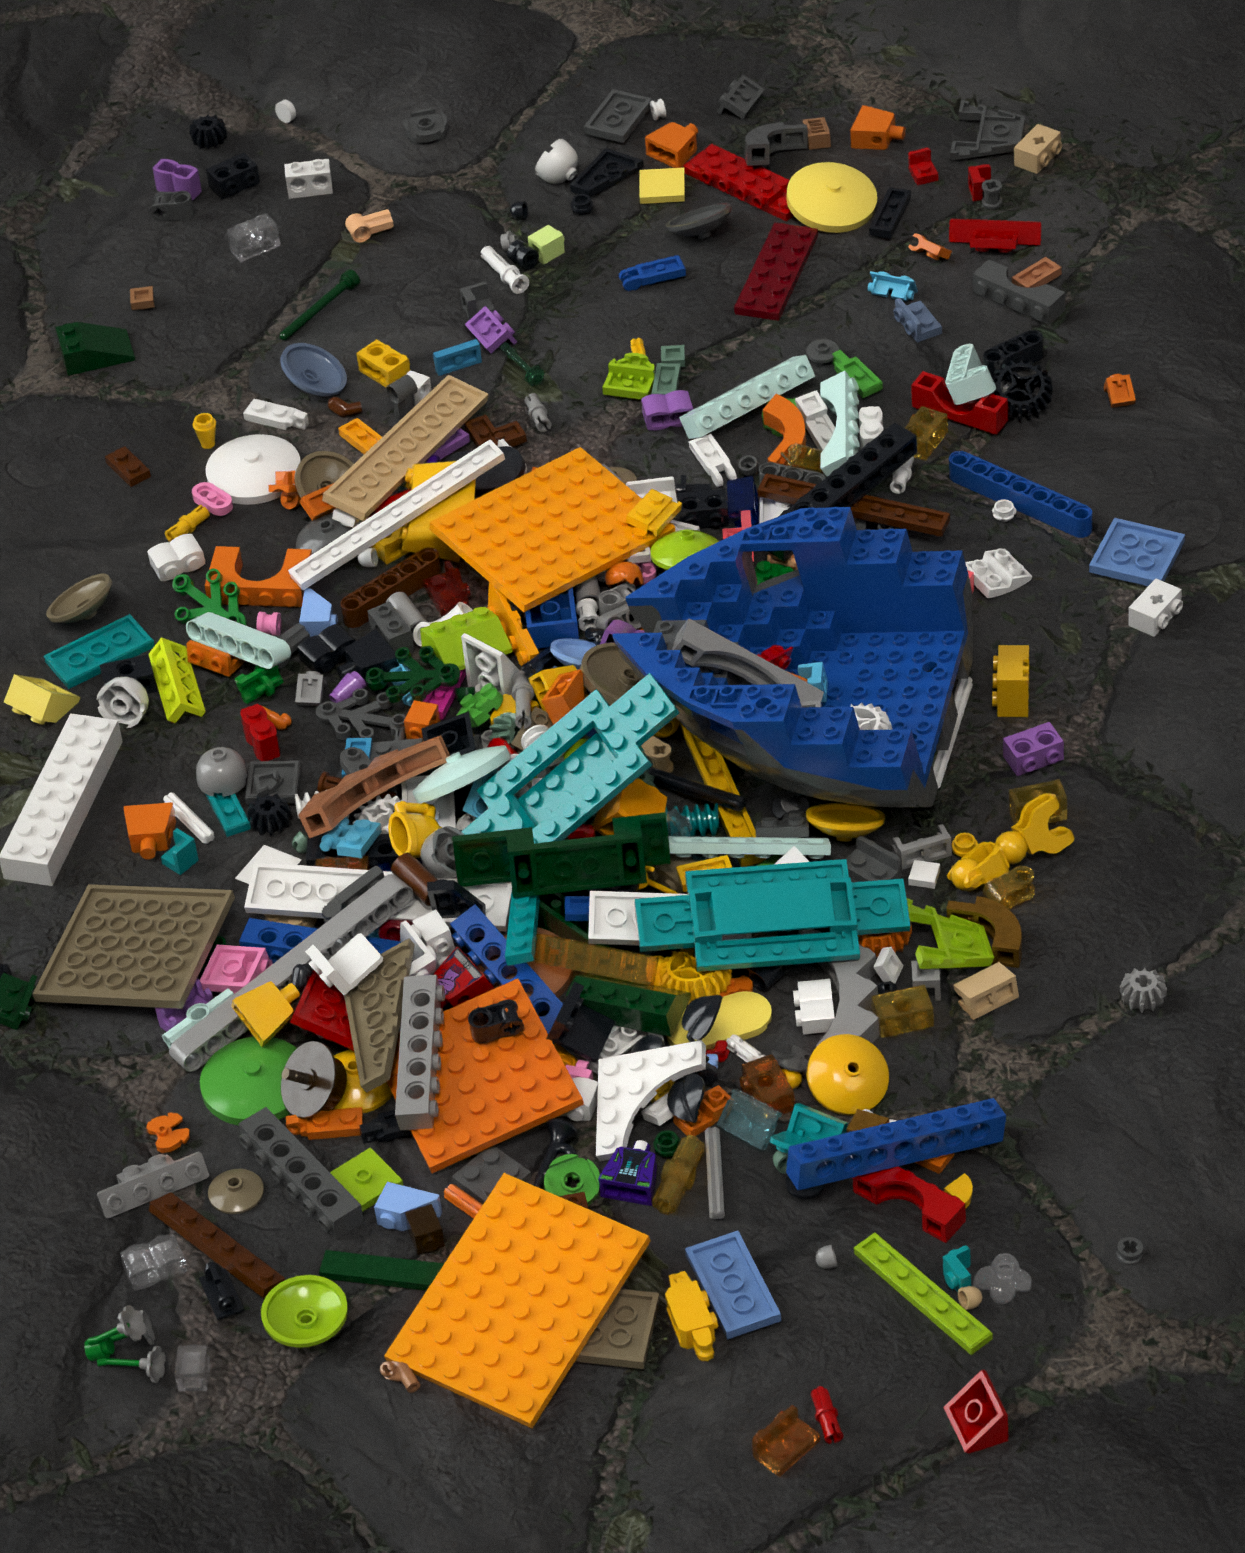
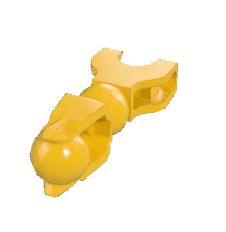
M1045 793L1026 803L1021 811L1018 823L1011 827L1012 831L1001 833L996 838L995 843L990 841L981 842L953 865L947 874V878L952 881L957 889L970 892L976 890L981 884L1007 875L1010 872L1009 864L1019 863L1026 856L1027 852L1032 855L1038 851L1056 854L1069 846L1075 839L1072 830L1061 826L1052 830L1048 828L1050 816L1060 806L1056 795Z

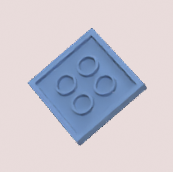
M1114 518L1089 564V572L1144 586H1149L1155 579L1164 582L1185 542V534Z

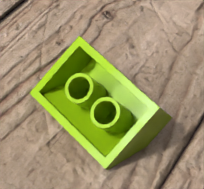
M478 607L471 612L454 615L450 619L434 622L430 626L420 629L422 647L431 646L438 659L444 664L452 663L457 665L459 670L466 669L461 639L464 633L499 650L505 655L513 652L498 616L486 607Z

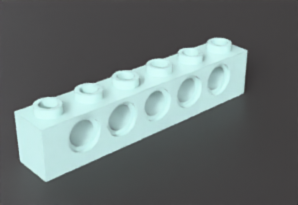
M806 355L792 357L680 416V421L689 439L702 437L770 401L775 394L781 395L815 377V374Z

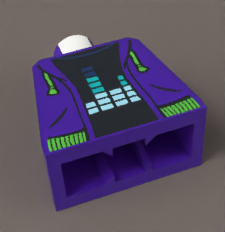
M638 1140L634 1143L633 1148H616L598 1179L600 1197L648 1206L653 1205L657 1179L656 1154L649 1152L650 1145L647 1142Z

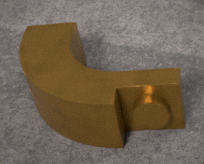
M977 896L975 904L948 900L946 908L947 918H950L952 914L984 926L986 934L993 940L992 952L994 960L992 965L1000 962L1006 967H1020L1022 957L1021 927L1015 915L1007 907L997 901Z

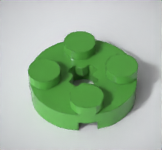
M488 683L476 694H468L460 701L462 707L457 715L469 711L475 723L479 726L491 717L488 712L493 707L496 711L503 702V695L492 683Z
M575 1154L562 1155L553 1160L549 1165L544 1178V1190L557 1196L585 1192L589 1206L598 1197L600 1173L596 1165L589 1159L579 1158ZM572 1177L573 1180H579L580 1182L577 1183V1187L571 1188L565 1185L568 1181L567 1178Z

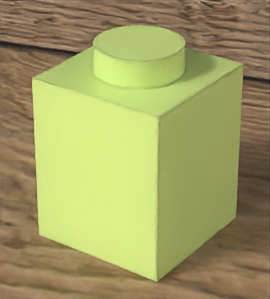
M550 225L528 236V245L538 251V261L542 264H546L565 253L563 234Z

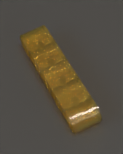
M537 933L533 962L640 984L654 985L659 958Z

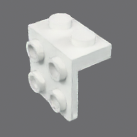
M406 920L401 922L400 941L403 942L410 938L415 944L409 976L433 975L437 969L435 951L430 945L425 946L421 940V934L415 925L410 926Z
M361 933L351 939L329 960L314 945L305 951L312 959L308 964L329 988L335 985L343 995L354 989L362 979L374 971L383 961L380 953Z

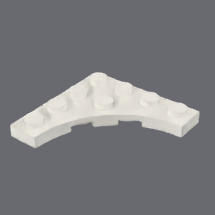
M702 1040L599 1059L596 1157L599 1161L610 1160L618 1147L627 1148L629 1136L634 1126L632 1121L640 1108L644 1109L657 1094L656 1090L669 1080L674 1082L688 1074L706 1069V1045Z

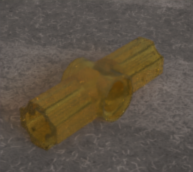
M688 1135L682 1138L672 1160L667 1159L663 1166L661 1183L652 1199L653 1207L662 1214L669 1215L672 1212H676L685 1191L690 1190L694 1184L696 1167L705 1150V1144L696 1136Z

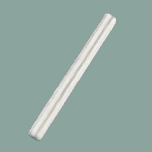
M971 677L959 679L953 696L958 717L949 749L936 750L933 758L932 767L938 789L941 786L973 686Z

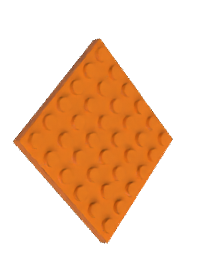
M518 978L443 1012L444 1023L439 1024L443 1043L442 1047H438V1054L441 1057V1070H437L436 1074L440 1082V1092L435 1094V1100L438 1102V1117H434L433 1128L413 1129L410 1132L432 1174L584 1105L583 1098L552 1040L546 1039L548 1033ZM507 999L516 1001L518 1017L524 1023V1029L519 1034L483 1044L474 1041L468 1022V1016L472 1010ZM400 1031L398 1033L391 1077L386 1082L395 1102Z

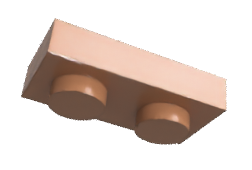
M1045 257L1014 275L1012 283L1024 288L1039 287L1062 275V267Z

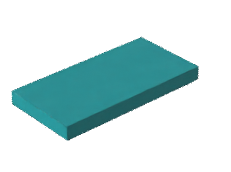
M129 614L44 655V660L63 684L70 689L101 674L100 664L136 657L152 649L155 644L154 640Z

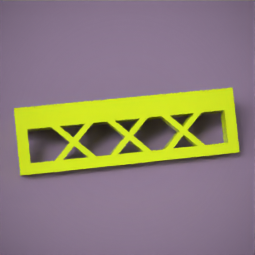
M161 637L150 651L149 658L167 720L176 723L185 711L202 717L206 711L192 665L188 662L186 646Z

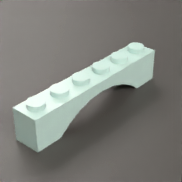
M846 371L820 382V397L832 413L837 414L833 435L821 452V470L827 477L833 470L838 469L851 456H854L860 447L858 441L859 413L857 411V405L859 404L857 391L859 386L853 377L850 378Z

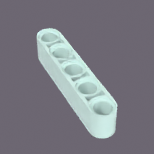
M211 612L198 616L186 624V631L192 640L266 669H270L291 657V650L286 641Z

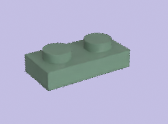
M657 363L652 394L666 395L669 392L678 391L681 364Z

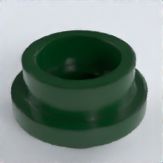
M662 1131L653 1142L654 1151L663 1157L674 1156L681 1150V1140L673 1131Z

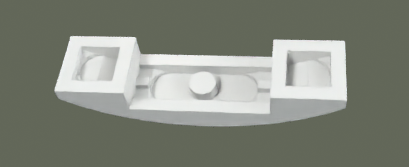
M816 390L795 398V403L803 416L807 431L819 451L822 452L831 439L835 426L827 415V406Z

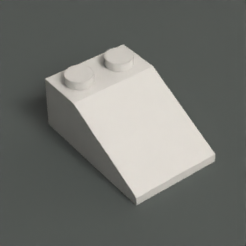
M464 633L461 639L468 687H475L476 694L483 686L492 683L502 695H512V676L520 670L504 653Z

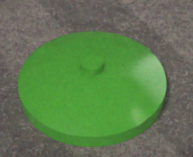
M254 1037L239 1039L222 1047L209 1058L200 1076V1089L204 1104L220 1120L238 1126V1123L265 1107L278 1120L286 1117L290 1112L285 1107L281 1095L282 1071L289 1057L297 1048L289 1042L274 1037L263 1047Z

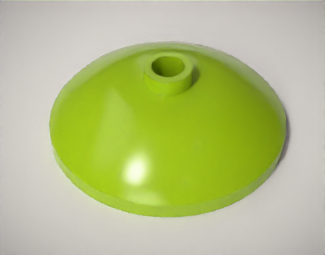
M679 530L659 538L650 549V557L657 566L668 570L688 556L719 542V540L697 530Z
M316 1275L296 1276L279 1283L265 1297L261 1308L262 1323L268 1335L275 1341L290 1347H310L329 1340L342 1328L348 1314L347 1299L343 1290L333 1281Z

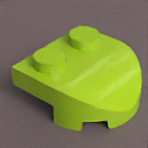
M626 353L624 358L618 361L614 358L608 364L609 373L602 387L603 395L638 400L651 395L655 369L654 363H650L646 355Z

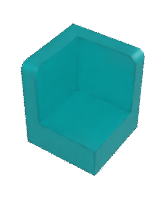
M176 828L173 831L175 845L161 856V861L163 865L182 875L199 859L195 839Z

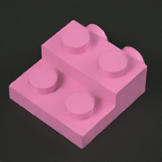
M217 945L200 978L203 991L209 988L213 992H223L226 989H230L234 994L272 965L266 948Z

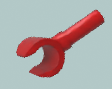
M718 1040L713 1049L706 1050V1054H717L719 1062H724L730 1052L729 1049H726L728 1043Z

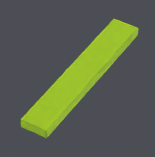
M873 1233L854 1247V1254L970 1355L993 1340V1333L877 1233Z

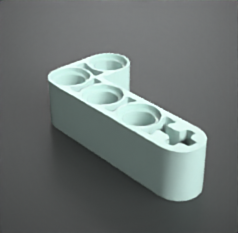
M973 344L962 345L953 352L945 384L954 404H963L989 395L996 390V385L988 367L981 364Z

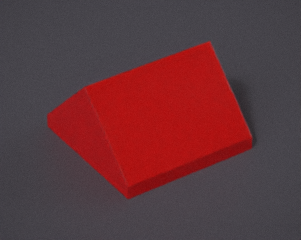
M981 1370L943 1407L964 1452L968 1454L1008 1442V1415L987 1372Z

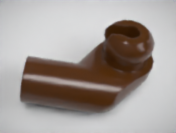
M332 397L328 401L329 409L340 417L362 413L360 401L348 404L339 397Z

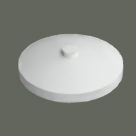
M257 434L239 437L223 444L210 456L206 464L207 482L228 493L232 498V503L252 505L269 502L281 497L282 492L268 491V485L275 484V471L296 470L301 462L300 455L291 443L276 436Z

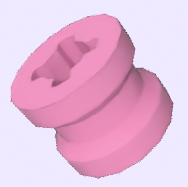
M259 612L256 624L257 630L272 636H280L281 614L274 612L272 615H267L266 612Z

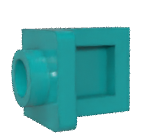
M967 1245L959 1249H953L943 1256V1275L949 1288L955 1289L957 1293L959 1288L971 1286V1274L966 1269L971 1265L970 1248Z

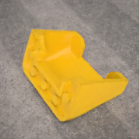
M456 461L413 464L412 468H407L405 482L408 483V488L413 490ZM476 479L426 510L406 525H403L399 534V539L403 540L402 550L416 553L421 549L432 547L439 551L441 559L459 562L461 557L429 529L430 521L473 501Z

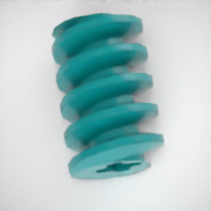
M715 803L713 811H711L709 804H705L703 811H700L698 804H695L693 812H690L688 806L684 805L682 813L679 812L677 806H674L672 813L669 814L666 807L665 812L669 836H675L676 831H678L680 836H685L686 831H689L690 836L695 837L697 830H699L701 836L705 837L707 829L710 830L712 836H716L719 828L718 803Z

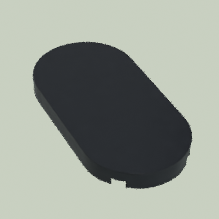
M509 446L498 447L504 453L505 460L476 478L475 495L487 494L524 475L526 464L518 450ZM471 451L453 453L442 460V462L457 461Z

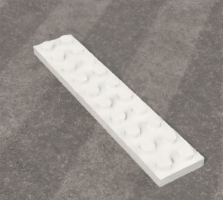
M254 862L244 908L246 913L323 918L321 910H323L327 903L369 870ZM383 871L384 877L393 874L389 871ZM456 877V878H453V879H445V880H455V881L457 882V877ZM511 881L464 887L486 905V917L498 931L507 932L512 894ZM413 893L411 901L389 920L413 921L431 912L432 907L426 906ZM443 918L449 928H451L450 923L456 919Z

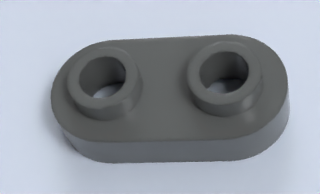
M356 747L347 748L340 754V766L346 775L365 769L371 763L365 752Z

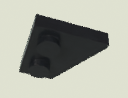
M440 879L434 882H427V892L432 911L436 909L442 919L458 918L474 904L486 916V905L455 880Z

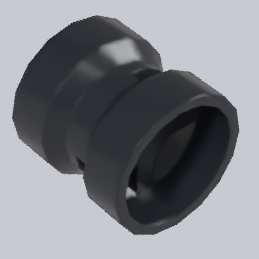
M519 239L512 242L509 246L507 257L521 268L530 270L536 265L539 253L536 249L528 247L527 243Z

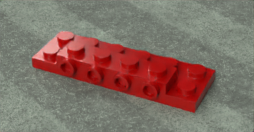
M710 144L683 165L685 174L786 222L794 216L789 210L786 201L789 179L759 165L747 166L744 158L714 144Z

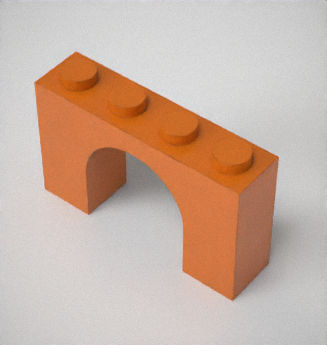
M216 546L209 570L217 569L223 576L221 582L222 604L228 605V596L223 591L224 585L228 582H235L240 588V594L238 595L239 605L302 607L304 590L290 577L288 570L311 556L312 550L287 549L283 567L275 576L266 580L250 581L240 577L243 567L240 547ZM214 574L211 580H215L218 574ZM206 579V596L211 599L210 583ZM235 587L230 588L229 593L234 592Z

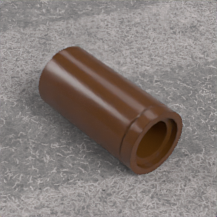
M411 853L400 855L394 861L391 872L413 889V893L426 906H431L427 892V882H434L438 879Z

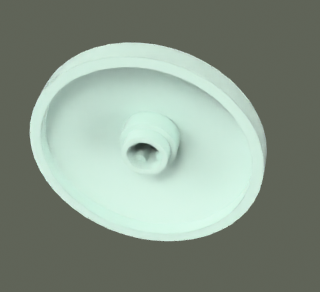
M506 746L487 747L461 755L460 752L454 753L445 759L447 763L428 775L412 793L418 803L439 798L485 776L505 763L511 755Z

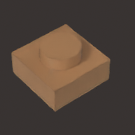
M153 286L130 289L132 310H144L155 307Z

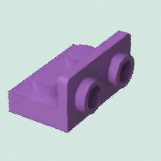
M486 306L465 324L490 353L494 352L507 339L514 345L517 343L516 339L512 336L515 331L507 322L502 325L501 323L504 319L496 310L491 313Z

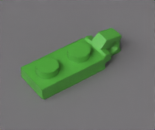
M841 350L832 353V363L836 373L839 374L846 371L850 378L853 377L859 386L857 393L862 398L883 389L882 381L857 357L849 359Z

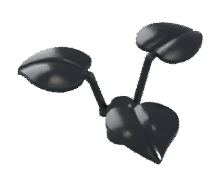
M720 995L703 996L693 1000L687 1006L682 1018V1027L689 1031L687 1033L689 1042L700 1041L710 1032L723 997ZM647 1035L635 1043L630 1053L664 1047V1042L658 1036ZM706 1056L705 1070L682 1077V1082L674 1083L669 1090L667 1097L668 1108L676 1117L684 1121L697 1122V1114L704 1096L705 1086L711 1085L717 1077V1068L708 1063V1056Z

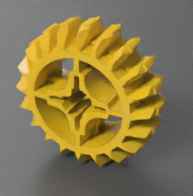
M684 948L679 952L672 951L671 957H665L664 960L666 962L660 964L662 968L659 971L661 987L690 992L692 996L688 1005L699 997L720 995V992L727 991V986L731 984L732 969L697 972L694 948Z

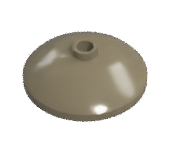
M317 451L307 455L302 459L295 471L294 481L299 496L302 498L335 483L354 463L345 456L331 451Z
M96 574L74 584L59 595L49 606L46 613L48 619L51 622L61 624L74 623L94 617L97 614V610L104 604L111 590V578L108 574Z

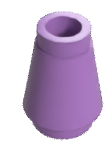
M356 671L347 673L332 693L329 694V698L332 702L338 703L353 697V691L359 688L364 689L367 686L366 682Z

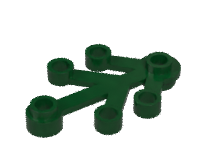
M424 646L419 650L422 662L429 663L435 669L425 670L412 658L407 647H401L395 652L398 663L404 664L411 671L384 672L382 669L374 667L368 670L366 682L371 690L377 691L383 689L388 682L406 681L400 687L394 685L386 690L388 700L392 703L399 702L405 694L410 692L413 700L423 701L429 693L440 685L444 687L456 685L460 678V670L455 664H444L436 657L431 646ZM425 680H431L424 686L420 685Z

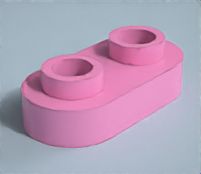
M202 482L193 487L192 495L194 502L206 507L210 513L224 516L233 509L231 496L214 484Z

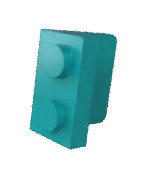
M797 1103L794 1105L787 1131L772 1135L769 1142L776 1145L777 1150L788 1153L789 1146L846 1133L848 1122Z

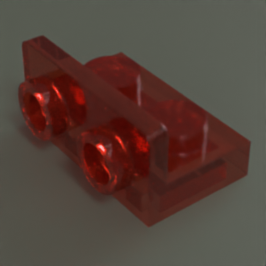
M450 561L444 562L446 572L423 579L424 588L441 617L450 612L458 602H463L469 606L468 597L471 596L468 584L462 582L459 569L454 568Z

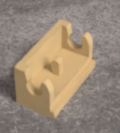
M1000 962L954 984L955 992L962 997L958 1004L973 1020L1019 997L1016 976Z

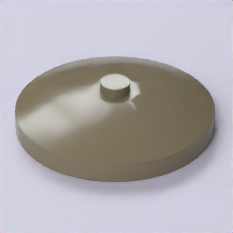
M604 643L594 646L583 656L580 669L583 673L584 686L590 693L596 689L601 692L610 706L640 681L632 668L621 657L615 643Z

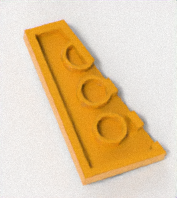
M489 582L488 607L486 608L498 616L512 646V651L516 655L520 666H523L537 656L539 651L527 628H522L521 617L518 611H512L509 603L510 600Z

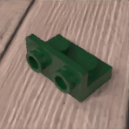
M6 973L2 974L0 978V1024L17 1030L21 1021H27L32 1009L31 1006H28L29 1001H34L33 992L36 988V975L32 974L29 982H26Z

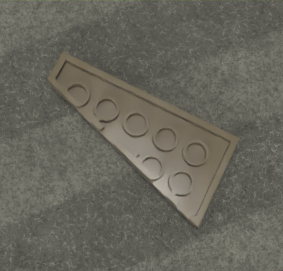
M410 938L381 953L380 955L383 957L382 963L362 979L354 989L344 995L360 1086L366 1093L389 1081L391 1077L401 1023L404 977L410 974L415 947Z

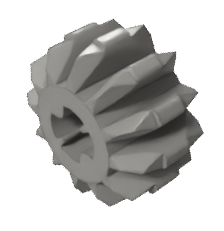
M1146 967L1142 971L1134 968L1131 974L1125 973L1123 981H1121L1120 993L1123 1004L1129 1005L1131 1011L1138 1008L1141 1013L1145 1009L1153 1012L1155 1006L1162 1007V1003L1167 995V987L1164 976L1158 975L1156 969L1149 972Z

